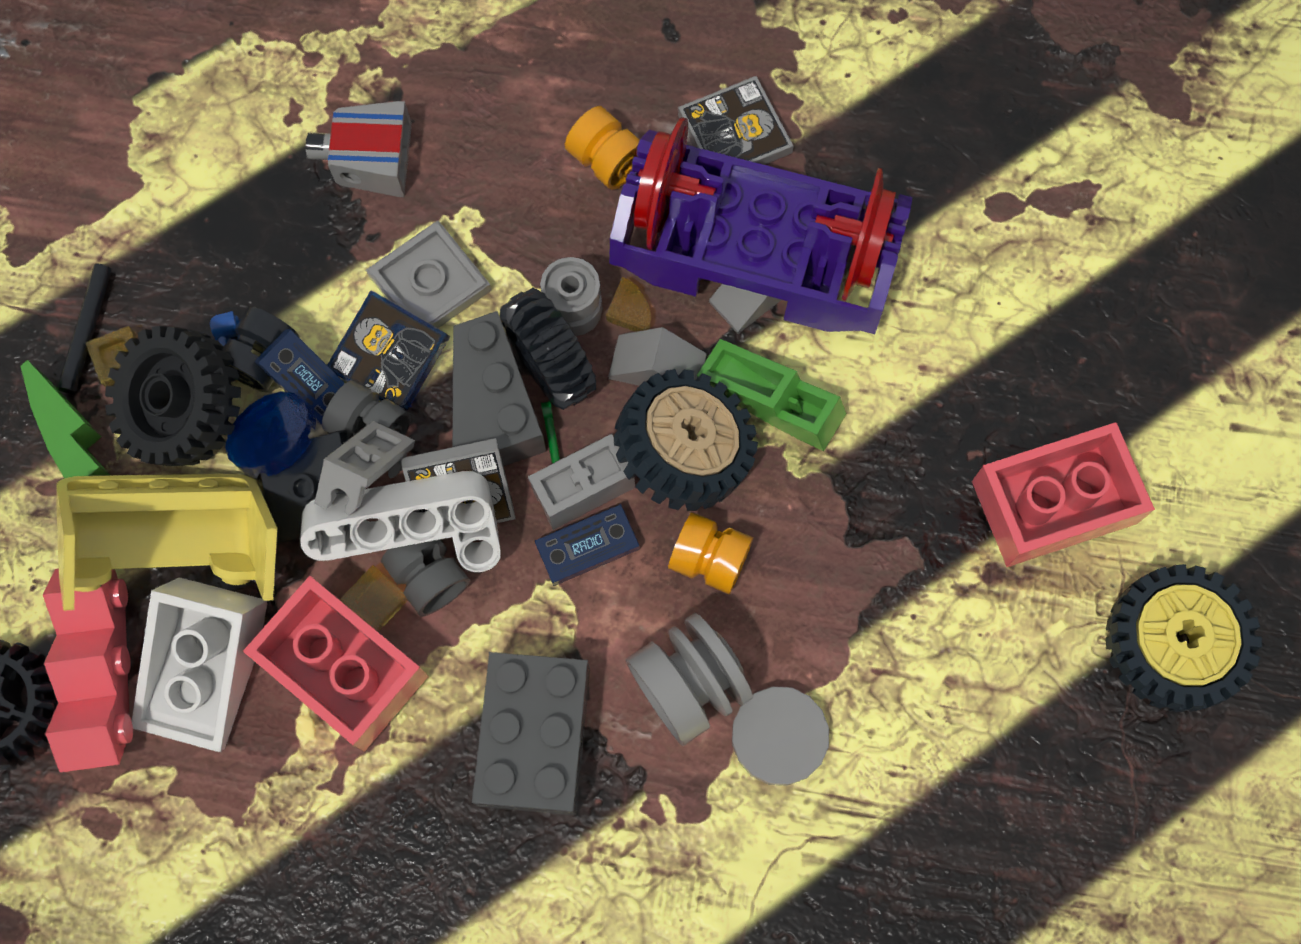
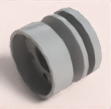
M697 613L687 617L684 622L693 640L692 642L677 627L674 626L668 630L670 641L675 650V653L671 656H668L657 644L650 642L625 659L630 672L647 700L681 746H685L710 728L708 718L702 707L709 702L725 717L732 713L733 710L724 693L725 690L741 706L753 698L751 689L744 677L743 668L733 650L717 631L713 630Z

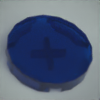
M276 392L265 395L253 402L236 418L233 423L235 428L232 434L227 435L225 448L228 459L245 475L256 477L255 474L262 472L266 476L274 475L293 465L306 452L311 443L308 435L311 432V427L314 430L316 428V418L312 408L301 397L291 392Z

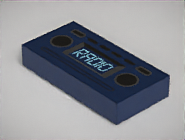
M288 328L254 361L320 425H322L325 410L331 399L345 384Z
M621 504L535 540L536 547L553 586L640 550L639 543Z

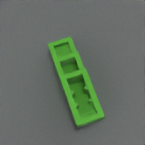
M29 360L25 361L20 367L30 407L46 447L63 477L111 476L88 450L91 445L101 438L99 433L46 375Z

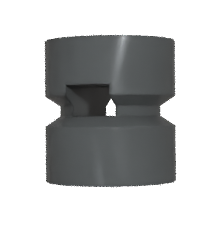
M350 380L331 399L322 419V428L329 434L347 432L349 440L371 422L375 421L400 434L406 435L411 422V414L389 399L379 402V395L376 391L357 380Z
M441 539L388 549L381 559V563L396 584L407 585L403 594L420 617L430 615L456 599L470 583V579L455 558L444 557L447 548Z

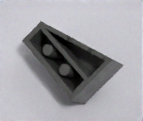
M498 311L453 326L452 447L496 438L504 467L544 453L546 448L542 432Z

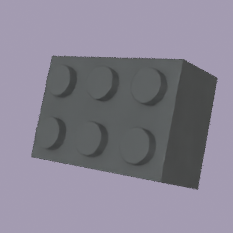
M489 652L472 797L473 804L482 808L576 816L590 679L588 660Z

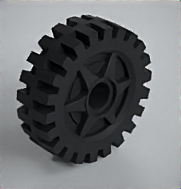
M170 326L152 327V330H142L137 333L138 338H130L125 343L128 352L119 351L114 360L121 365L120 368H110L108 378L115 380L114 387L106 386L105 396L113 398L112 404L105 405L106 415L116 417L114 421L109 423L112 433L121 434L116 440L121 448H128L127 454L133 458L141 459V462L163 466L200 464V460H208L214 456L213 450H221L226 444L221 435H231L235 428V425L229 422L228 419L229 417H238L240 407L232 405V399L241 398V387L232 386L231 382L239 379L237 369L228 367L233 362V359L228 352L221 351L224 346L218 340L211 339V336L205 333Z

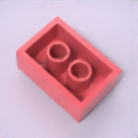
M1116 422L983 465L972 480L1006 567L1136 525L1155 510Z
M311 576L303 582L243 650L246 655L348 742L364 752L429 677L415 662Z

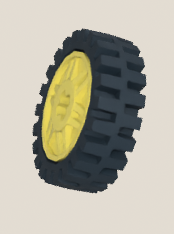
M1186 564L1174 565L1170 568L1165 566L1135 581L1114 603L1110 611L1113 614L1107 620L1106 630L1110 631V635L1105 639L1106 649H1112L1113 656L1109 660L1113 669L1118 667L1122 673L1118 678L1125 686L1131 684L1135 688L1132 693L1139 699L1147 698L1151 700L1150 705L1157 708L1168 707L1169 711H1197L1215 706L1231 698L1241 691L1240 688L1248 684L1253 674L1250 672L1258 667L1260 656L1255 655V653L1262 648V637L1255 636V630L1260 628L1258 617L1250 618L1248 611L1253 606L1248 598L1240 601L1236 595L1241 590L1234 583L1227 586L1222 582L1225 577L1217 572L1208 575L1205 574L1206 568L1196 565L1189 569L1186 568ZM1179 632V635L1187 634L1189 644L1186 641L1180 643L1176 633Z

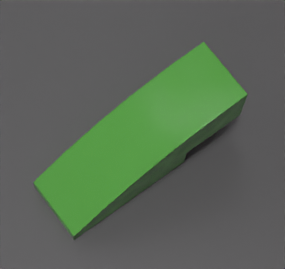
M722 339L718 341L697 374V377L702 373L711 376L710 386L713 388L720 381L727 386L723 393L727 398L734 393L739 397L741 402L738 406L743 409L747 408L749 413L822 451L825 450L846 416L840 396L800 380L796 370Z

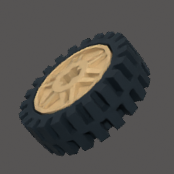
M676 369L666 370L662 376L660 373L654 374L635 390L624 405L616 421L614 429L617 431L614 435V446L620 447L616 453L618 462H628L623 471L628 480L636 476L640 478L635 488L642 494L648 488L654 490L651 498L652 501L661 504L666 498H669L668 508L679 510L685 504L687 511H697L701 506L707 509L713 507L718 501L720 503L739 486L753 467L755 461L753 456L757 452L758 442L752 441L757 434L755 425H746L751 418L747 408L739 411L736 409L741 402L739 397L734 393L727 398L723 394L727 389L726 385L719 381L713 388L710 386L711 376L702 373L694 380V371L686 369L679 375Z

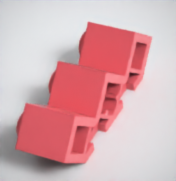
M58 568L54 570L43 593V598L56 632L55 640L44 665L58 701L45 734L60 773L119 765L126 744L131 743L133 738L128 693V673L131 662L126 638L125 607L128 603L127 586L123 579H118L115 569H112L111 579L102 584L99 589L89 592L75 591L74 610L63 611Z

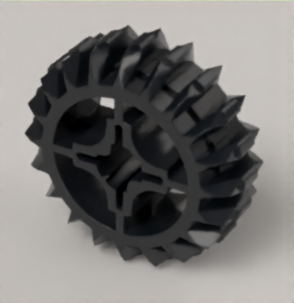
M531 288L524 293L521 291L511 297L509 302L501 306L500 318L512 346L543 394L548 397L555 407L564 410L571 405L575 406L588 398L587 395L596 390V375L592 371V365L585 355L586 352L582 349L578 338L572 332L569 324L562 317L560 310L556 309L552 300L548 299L545 293Z
M0 640V705L10 708L9 713L0 711V739L9 726L20 723L10 735L0 740V767L3 770L12 771L17 769L18 758L26 762L35 760L34 745L42 748L50 746L44 734L50 724L58 701L54 700L55 693L44 665L45 656L37 651L30 652L29 646L17 642L11 646L9 642ZM22 679L24 680L27 688V708L24 706L21 700V693L24 685L20 683Z

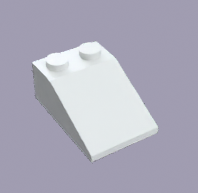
M180 577L151 590L132 715L133 729L222 752L226 747L255 662L243 650L263 629L267 601Z

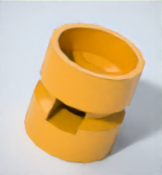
M595 106L584 113L572 126L565 140V149L585 167L591 166L594 176L610 190H614L626 183L627 175L632 171L634 156L637 157V146L640 139L628 129L622 130L621 122L604 107Z
M691 512L677 539L668 569L689 578H694L699 574L704 575L706 585L730 595L754 537L730 527L720 532L718 531L716 521Z

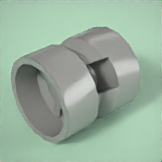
M575 257L561 258L550 264L542 274L540 282L541 292L545 293L547 298L552 300L557 310H560L562 317L569 324L575 336L588 333L600 321L603 310L598 273L590 263Z

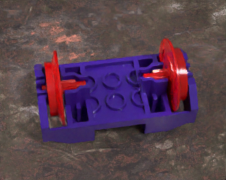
M684 117L678 120L671 134L648 130L643 135L637 146V157L634 156L632 161V171L627 175L626 184L623 185L610 235L609 264L623 267L651 285L695 297L701 279H706L788 301L784 315L785 321L826 332L863 331L871 334L876 333L896 267L913 198L899 194L898 199H895L896 192L883 189V168L878 167L872 191L868 192L687 145L688 119ZM634 226L646 230L647 249L630 245ZM852 245H856L842 299L839 301L837 296ZM875 268H879L868 308L847 303L846 301L856 285L869 289Z

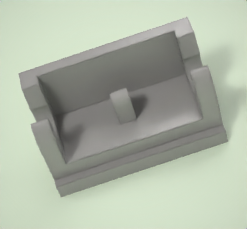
M375 421L371 422L324 459L314 504L327 509L333 503L336 494L343 490L348 496L345 512L347 515L352 514L360 507L364 491L387 470L389 478H394L402 471L401 458L406 457L407 453L413 449L415 440Z
M612 434L528 476L534 495L542 505L546 518L553 530L635 488L634 478L628 480L623 472L628 462H618L616 453L620 447L614 446Z

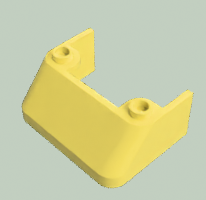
M240 474L73 476L64 478L57 483L58 564L63 611L74 610L75 591L89 592L97 590L102 584L111 579L112 569L210 565L212 572L227 584L243 585L250 582V580H255L263 601L273 600L277 526L260 488L253 478Z

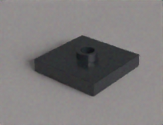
M335 432L257 452L266 504L277 526L276 544L301 539L302 513L305 506L316 498L324 459L348 441L347 432ZM340 490L336 495L343 494L345 492L343 490Z

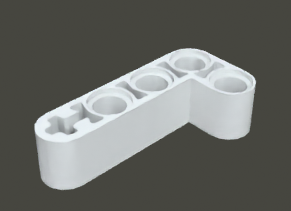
M461 471L365 489L360 507L350 515H347L345 512V506L348 504L346 493L336 495L333 503L327 509L314 504L315 500H312L305 506L302 513L301 548L310 558L319 561H329L450 537L453 538L457 559L466 570L485 572L492 569L500 559L498 527L489 485L486 478L474 471ZM465 500H475V501H476V502H473V503H470V504L461 503V502H463V501H465ZM417 509H425V510H428V511H426V512H419V513L414 512V510H417ZM376 518V519H379V520H378V521H371V522H370V521H367L366 519ZM475 540H483L481 542H472Z

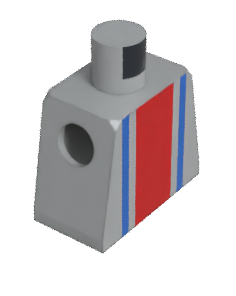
M405 101L336 109L333 112L331 133L307 134L306 154L308 159L328 160V167L335 183L341 186L404 197L412 127Z

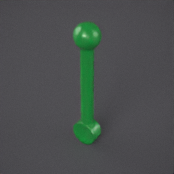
M548 401L542 402L541 406L551 462L553 464L561 459L551 403Z

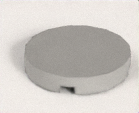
M770 687L754 693L752 700L740 707L732 725V746L738 761L751 777L768 785L789 786L806 779L821 765L829 748V727L822 709L810 696L794 688Z

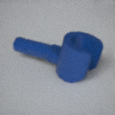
M232 311L215 315L210 320L213 337L223 346L228 339L238 337L235 328L239 323V318Z

